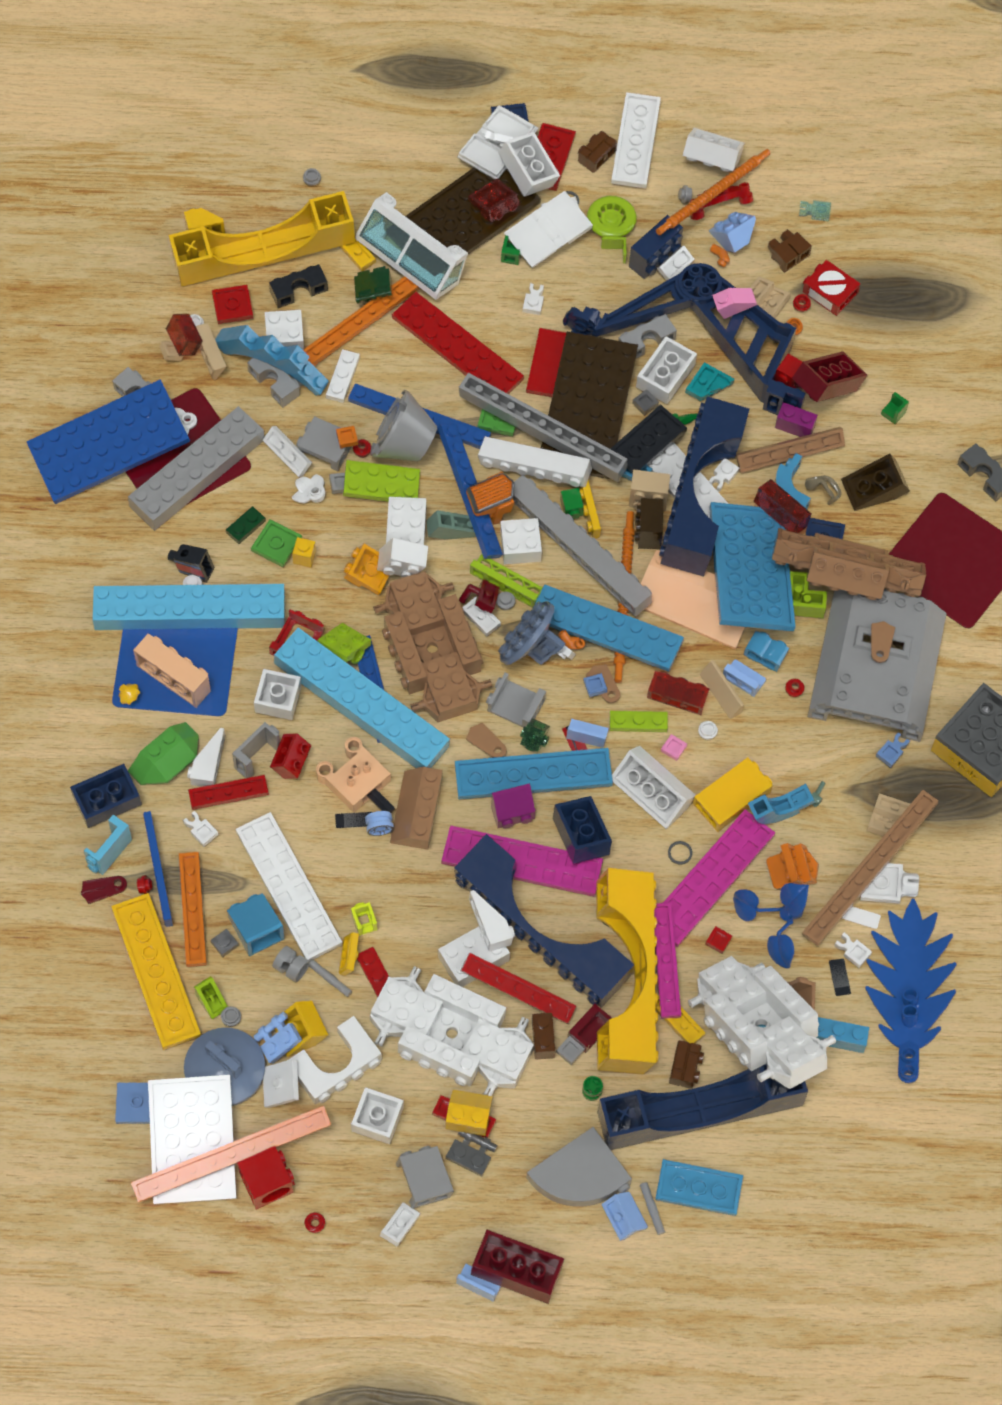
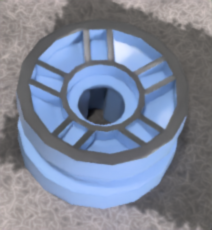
M376 811L366 815L367 834L382 836L391 833L394 830L393 823L391 822L392 813Z

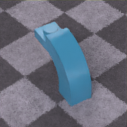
M796 453L793 458L788 459L786 465L780 464L778 467L774 492L782 509L790 516L801 520L809 507L811 498L799 492L792 484L791 479L802 461V456Z
M804 784L776 798H768L764 794L749 802L748 805L757 822L770 824L799 814L801 809L815 803V800L807 784Z

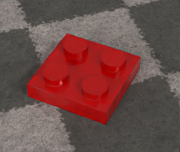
M247 284L212 290L218 324L254 319Z

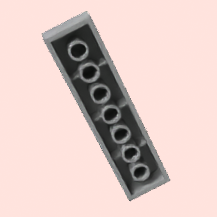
M238 406L128 496L129 507L155 531L245 455L260 445L264 439V430Z

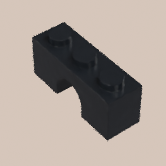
M320 264L298 272H292L281 278H275L269 282V288L277 308H281L295 303L293 292L295 289L305 288L312 297L328 291V281Z

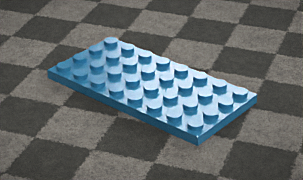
M711 502L709 506L710 519L719 526L713 548L719 624L794 631L796 626L789 564L780 565L775 563V560H772V551L778 528L785 530L783 509Z

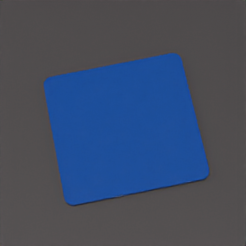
M238 628L123 629L112 697L113 705L118 708L223 716L227 711ZM147 634L153 637L157 636L165 646L173 647L178 652V655L183 658L187 657L198 669L199 667L203 668L208 673L211 692L197 708L137 667L133 650ZM129 683L137 684L140 691L137 700L133 701L130 705L121 704L119 697L120 686Z

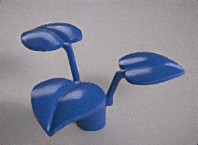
M785 884L780 891V899L785 906L779 908H757L759 899L754 892L747 889L736 891L733 897L734 907L738 916L744 921L754 920L756 911H780V917L787 921V923L777 932V936L773 935L768 938L767 949L775 963L781 967L790 968L794 956V944L789 936L781 935V933L789 925L793 924V920L802 917L807 902L809 885Z

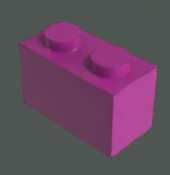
M783 402L777 416L775 428L798 437L810 435L813 433L818 415Z

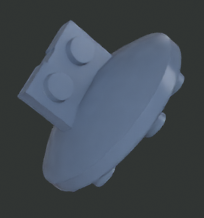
M538 601L531 611L527 610L521 616V622L513 632L509 631L504 638L506 642L498 650L502 663L510 665L529 655L542 665L552 655L563 649L565 642L548 629L554 613L553 604L549 601L542 603Z
M217 1028L202 1034L192 1043L184 1061L185 1078L230 1075L232 1106L245 1102L256 1093L263 1081L265 1072V1059L259 1044L247 1033L234 1028Z

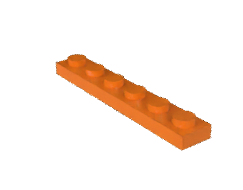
M199 852L179 853L186 966H206Z

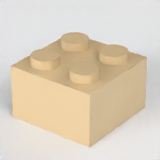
M633 470L629 507L636 509V506L640 505L641 498L663 499V511H666L670 474Z

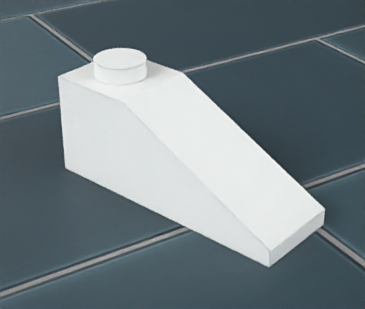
M220 728L194 759L193 766H189L187 777L190 778L192 786L203 787L215 784L225 740L224 728Z
M474 890L470 891L469 902L488 951L510 946L513 937H515L513 927L509 926L507 920Z

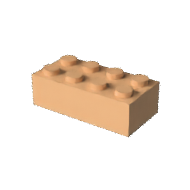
M147 634L133 650L137 667L195 708L211 692L208 673L203 668L199 667L198 669L187 657L183 658L178 655V652L173 647L165 646L157 636L153 637Z

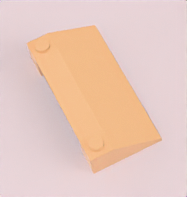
M656 550L641 582L642 586H647L652 592V603L644 610L736 650L746 627L719 624L715 574L706 571L703 577L660 564L662 556H659L660 551Z

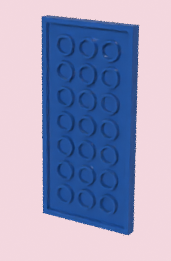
M160 379L26 442L53 502L57 504L190 442V439Z

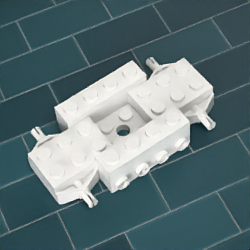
M730 956L699 972V978L697 979L698 996L688 1000L689 1006L693 1008L700 1003L704 1005V1022L706 1026L716 1033L720 1041H724L729 1051L735 1053L741 1064L746 1065L750 1071L767 1063V1070L757 1074L760 1082L771 1077L791 1089L827 1069L826 1047L836 1043L835 1037L831 1035L824 1040L815 1038L818 1036L819 1027L817 1012L772 966L765 968L764 964L760 963L754 967H749L737 962ZM760 1024L766 1025L764 1028L757 1026Z
M413 967L408 977H388L370 1014V1021L379 1030V1035L374 1042L376 1045L379 1043V1046L382 1047L386 1037L389 1036L401 1037L398 1042V1053H400L402 1058L409 1061L411 1059L417 1061L425 1069H434L442 1077H451L461 1086L468 1085L471 1087L479 1071L488 1082V1086L483 1093L484 1095L492 1096L495 1088L497 1089L498 1087H516L534 1050V1044L524 1031L529 1022L527 1018L521 1017L516 1028H500L505 1019L506 1007L433 974L424 993L416 982L421 972L417 967ZM453 1029L458 1035L455 1038H449L446 1032Z

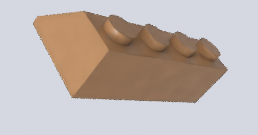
M420 767L404 771L393 825L394 830L390 839L391 844L429 849L443 770Z

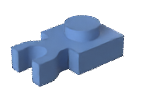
M899 732L895 735L893 743L888 740L876 754V757L890 768L903 755L904 751L901 749L906 748L910 742L908 739L903 743L899 742L898 739L901 737Z

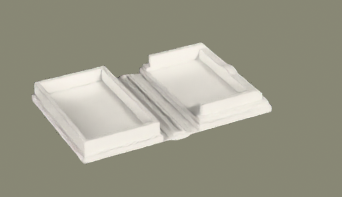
M499 105L477 134L474 133L460 150L457 158L498 180L507 167L498 154L501 149L499 145L489 142L484 138L486 130L495 134L499 133L517 138L531 132L536 133L538 127Z
M563 191L505 231L504 234L509 236L510 242L516 249L520 250L522 257L533 268L554 254L557 249L567 242L570 244L592 229L593 224L570 196Z

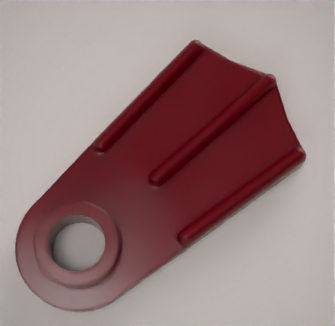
M122 876L86 880L82 882L81 895L88 904H92L124 892L127 888V881ZM119 881L121 885L115 886V882Z

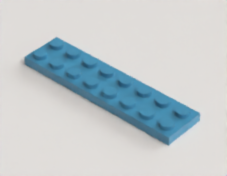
M545 584L536 603L538 601L541 603L549 601L554 605L550 627L560 631L566 630L568 634L668 672L684 641L683 636Z
M608 748L455 761L458 800L492 797L493 792L529 783L532 793L613 786Z

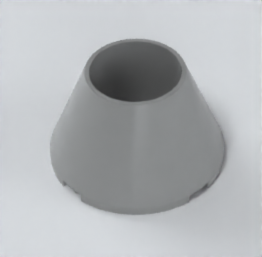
M403 390L401 392L403 394L402 398L397 397L384 417L376 433L378 435L377 443H372L370 455L376 458L418 462L428 450L435 436L437 425L412 394L407 390Z

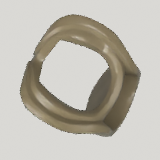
M829 476L811 477L805 481V487L808 490H814L819 485H823L831 496L830 501L827 503L828 505L841 497V489L835 480ZM825 481H828L838 493L837 496H834V493L829 489Z

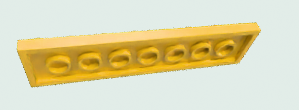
M149 893L111 906L163 1050L200 1037L199 1027Z

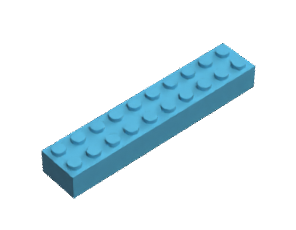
M284 584L94 586L93 625L95 630L283 628L285 625Z
M297 628L274 654V664L287 674L300 676L302 685L375 739H378L379 742L413 767L432 768L449 748L450 738L300 628Z

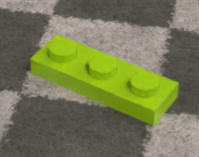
M610 711V731L667 732L668 712Z

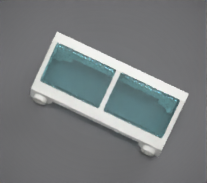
M386 192L375 199L357 231L355 239L434 299H438L458 285L468 253L457 245L445 247L394 208L396 206L395 198Z

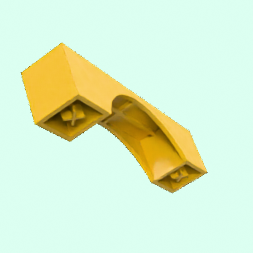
M341 191L309 199L307 204L289 219L259 231L225 234L209 230L203 226L169 235V240L181 287L355 243V230L345 192Z
M608 868L596 881V918L607 924L621 938L634 964L635 976L633 995L625 1012L609 1019L597 1031V1070L643 1075L658 1061L659 1054L656 1050V1043L658 1041V1032L656 1031L658 1013L655 1012V1005L658 1000V994L655 993V985L658 979L657 974H655L657 937L654 936V929L657 924V919L654 917V910L656 908V899L654 898L656 880H654V873Z

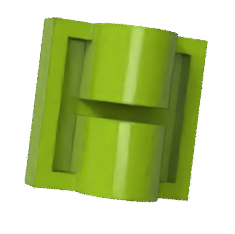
M344 623L339 624L317 640L346 663L350 661L353 664H357L362 659L365 649L371 646L370 638Z

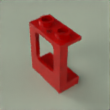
M290 609L285 625L277 639L272 641L269 646V654L274 656L285 643L295 624L312 630L314 632L312 638L316 641L322 637L324 625L317 619H310L302 612Z

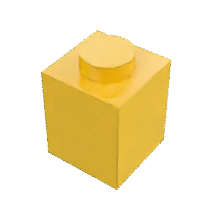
M297 537L292 553L293 564L311 568L316 554V543L312 540Z

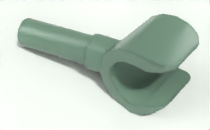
M821 781L817 790L812 793L815 803L812 804L814 807H817L823 800L819 795L825 786L824 781Z

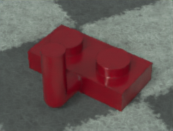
M485 579L481 581L479 587L468 584L459 601L465 604L471 593L477 595L475 606L483 611L492 613L495 609L500 587Z

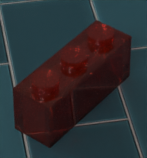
M772 479L759 487L753 501L787 531L800 533L807 527L812 515L810 511Z
M655 671L648 689L647 698L701 716L710 688L701 683L689 682L682 677L670 676V674L664 671Z

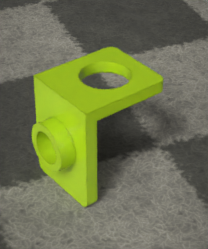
M602 237L601 249H622L623 264H626V237Z

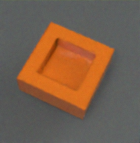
M354 426L336 429L340 448L358 445Z

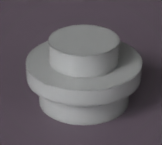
M310 168L303 174V180L307 185L314 186L320 182L321 175L316 169Z
M687 185L679 189L678 198L681 199V203L690 202L692 198V188H688Z
M501 592L497 597L496 603L502 610H509L515 604V597L510 592Z
M227 1007L221 1013V1020L226 1026H235L241 1020V1013L236 1007Z

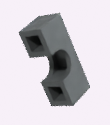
M974 444L960 455L957 465L969 477L976 472L985 473L989 479L985 481L983 490L996 502L1002 497V468L996 460H993L987 454L984 448Z

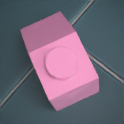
M728 288L713 295L717 311L724 319L757 305L752 288Z

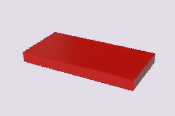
M542 123L537 138L560 174L553 187L547 189L557 191L576 136V131Z
M539 328L526 393L552 397L566 332Z

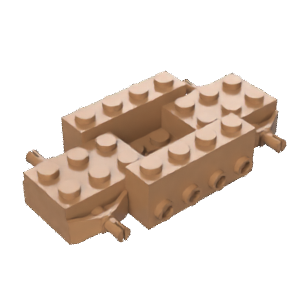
M778 528L772 551V560H775L777 564H792L793 567L802 570L808 568L807 581L811 585H825L831 590L839 591L841 589L851 595H866L865 597L871 600L881 599L884 588L890 592L902 591L905 595L915 597V595L920 596L926 578L924 563L888 555V550L815 533L814 536H807Z
M426 571L391 581L387 588L385 602L373 606L375 614L383 611L390 614L384 616L382 634L384 639L389 641L388 650L390 655L396 659L394 665L397 673L400 672L402 675L400 681L403 689L407 688L409 695L424 690L423 700L410 704L412 711L424 709L436 722H441L478 710L480 693L483 689L492 687V682L490 679L477 682L471 676L481 672L483 659L478 652L475 638L471 634L469 623L465 619L462 605H460L456 594L442 598L444 592L454 590L453 583L439 585L436 580L426 574ZM429 646H436L438 650L431 653L427 648Z

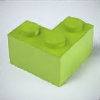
M790 571L794 616L824 618L827 591L808 590V573Z

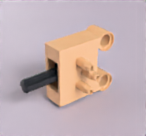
M350 737L346 740L345 754L350 760L335 773L330 762L322 761L317 765L316 774L318 782L326 785L353 813L368 800H371L381 811L393 813L395 810L394 806L379 792L391 782V773L362 746L359 738ZM355 746V747H357L358 749L355 750V751H352V750H350L349 748ZM322 771L330 772L328 775L320 774Z

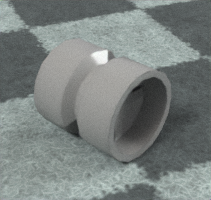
M285 946L276 956L272 967L280 973L286 972V977L296 983L307 971L310 961L302 955L296 956V951Z

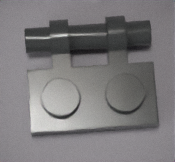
M458 1132V1135L464 1137L463 1142L454 1140L446 1155V1159L482 1177L491 1161V1157L485 1153L487 1149L495 1152L498 1145L492 1143L491 1139L487 1137L484 1139L476 1134ZM471 1141L481 1146L479 1151L469 1146Z

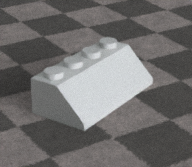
M641 746L629 750L612 774L613 782L665 829L672 825L687 810L694 800V796H696Z

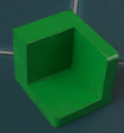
M505 235L501 251V262L519 265L520 250L516 249L512 243H509V236Z
M894 392L891 401L881 411V415L893 424H896L906 413L909 401Z

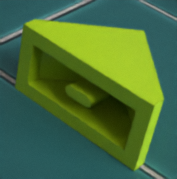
M212 976L194 986L196 997L211 1019L220 1015L228 1007Z

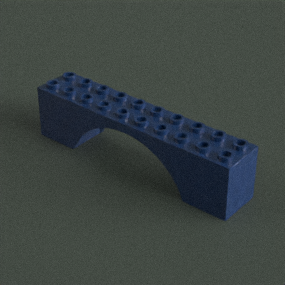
M707 396L705 403L701 402L692 431L691 441L687 449V456L683 464V471L680 475V482L676 490L675 500L671 508V515L668 519L663 544L659 552V556H662L660 564L704 577L719 526L705 514L699 505L694 492L693 479L708 465L723 459L735 458L743 437L750 408Z
M486 834L454 867L455 882L464 889L466 887L469 891L474 890L507 920L508 925L513 927L514 934L519 940L522 941L524 939L528 942V947L535 954L539 952L544 957L543 961L547 965L556 967L559 970L557 973L564 980L569 979L576 991L579 993L584 992L588 996L587 1000L592 1005L596 1004L602 1008L632 976L634 964L605 938L587 944H568L550 939L535 930L522 916L513 896L512 883L516 871V859Z
M766 1063L753 1071L747 1069L727 1079L693 1089L667 1093H651L639 1089L600 1098L597 1114L605 1143L610 1150L803 1106L808 1094L807 1085L804 1081L790 1089L771 1077L760 1082L757 1074L767 1070Z

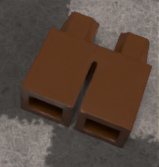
M788 229L781 234L782 243H779L776 239H772L768 243V248L772 252L771 259L776 260L780 264V269L784 273L809 257L812 245L798 232L793 234Z

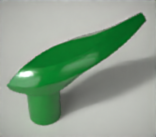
M676 413L672 414L684 425L692 422L697 417V414L678 416Z

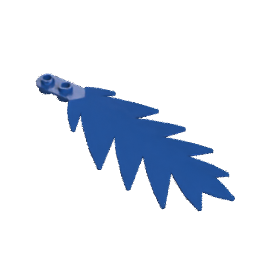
M911 899L903 920L893 912L888 911L890 926L899 945L875 931L871 932L878 947L894 969L870 959L866 960L875 976L886 990L894 996L892 997L869 986L865 988L874 1006L890 1026L888 1028L879 1024V1029L893 1045L899 1047L898 1076L904 1083H913L918 1079L919 1048L931 1042L939 1033L941 1027L938 1026L929 1031L927 1030L940 1017L956 994V990L953 989L928 998L951 974L957 963L953 962L928 971L947 948L953 938V934L951 933L925 946L935 927L938 913L935 912L922 920L915 899Z

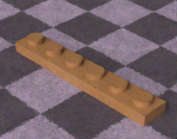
M837 427L737 453L736 458L740 468L739 472L743 473L785 462L789 458H793L796 453L804 457L845 446L843 428Z

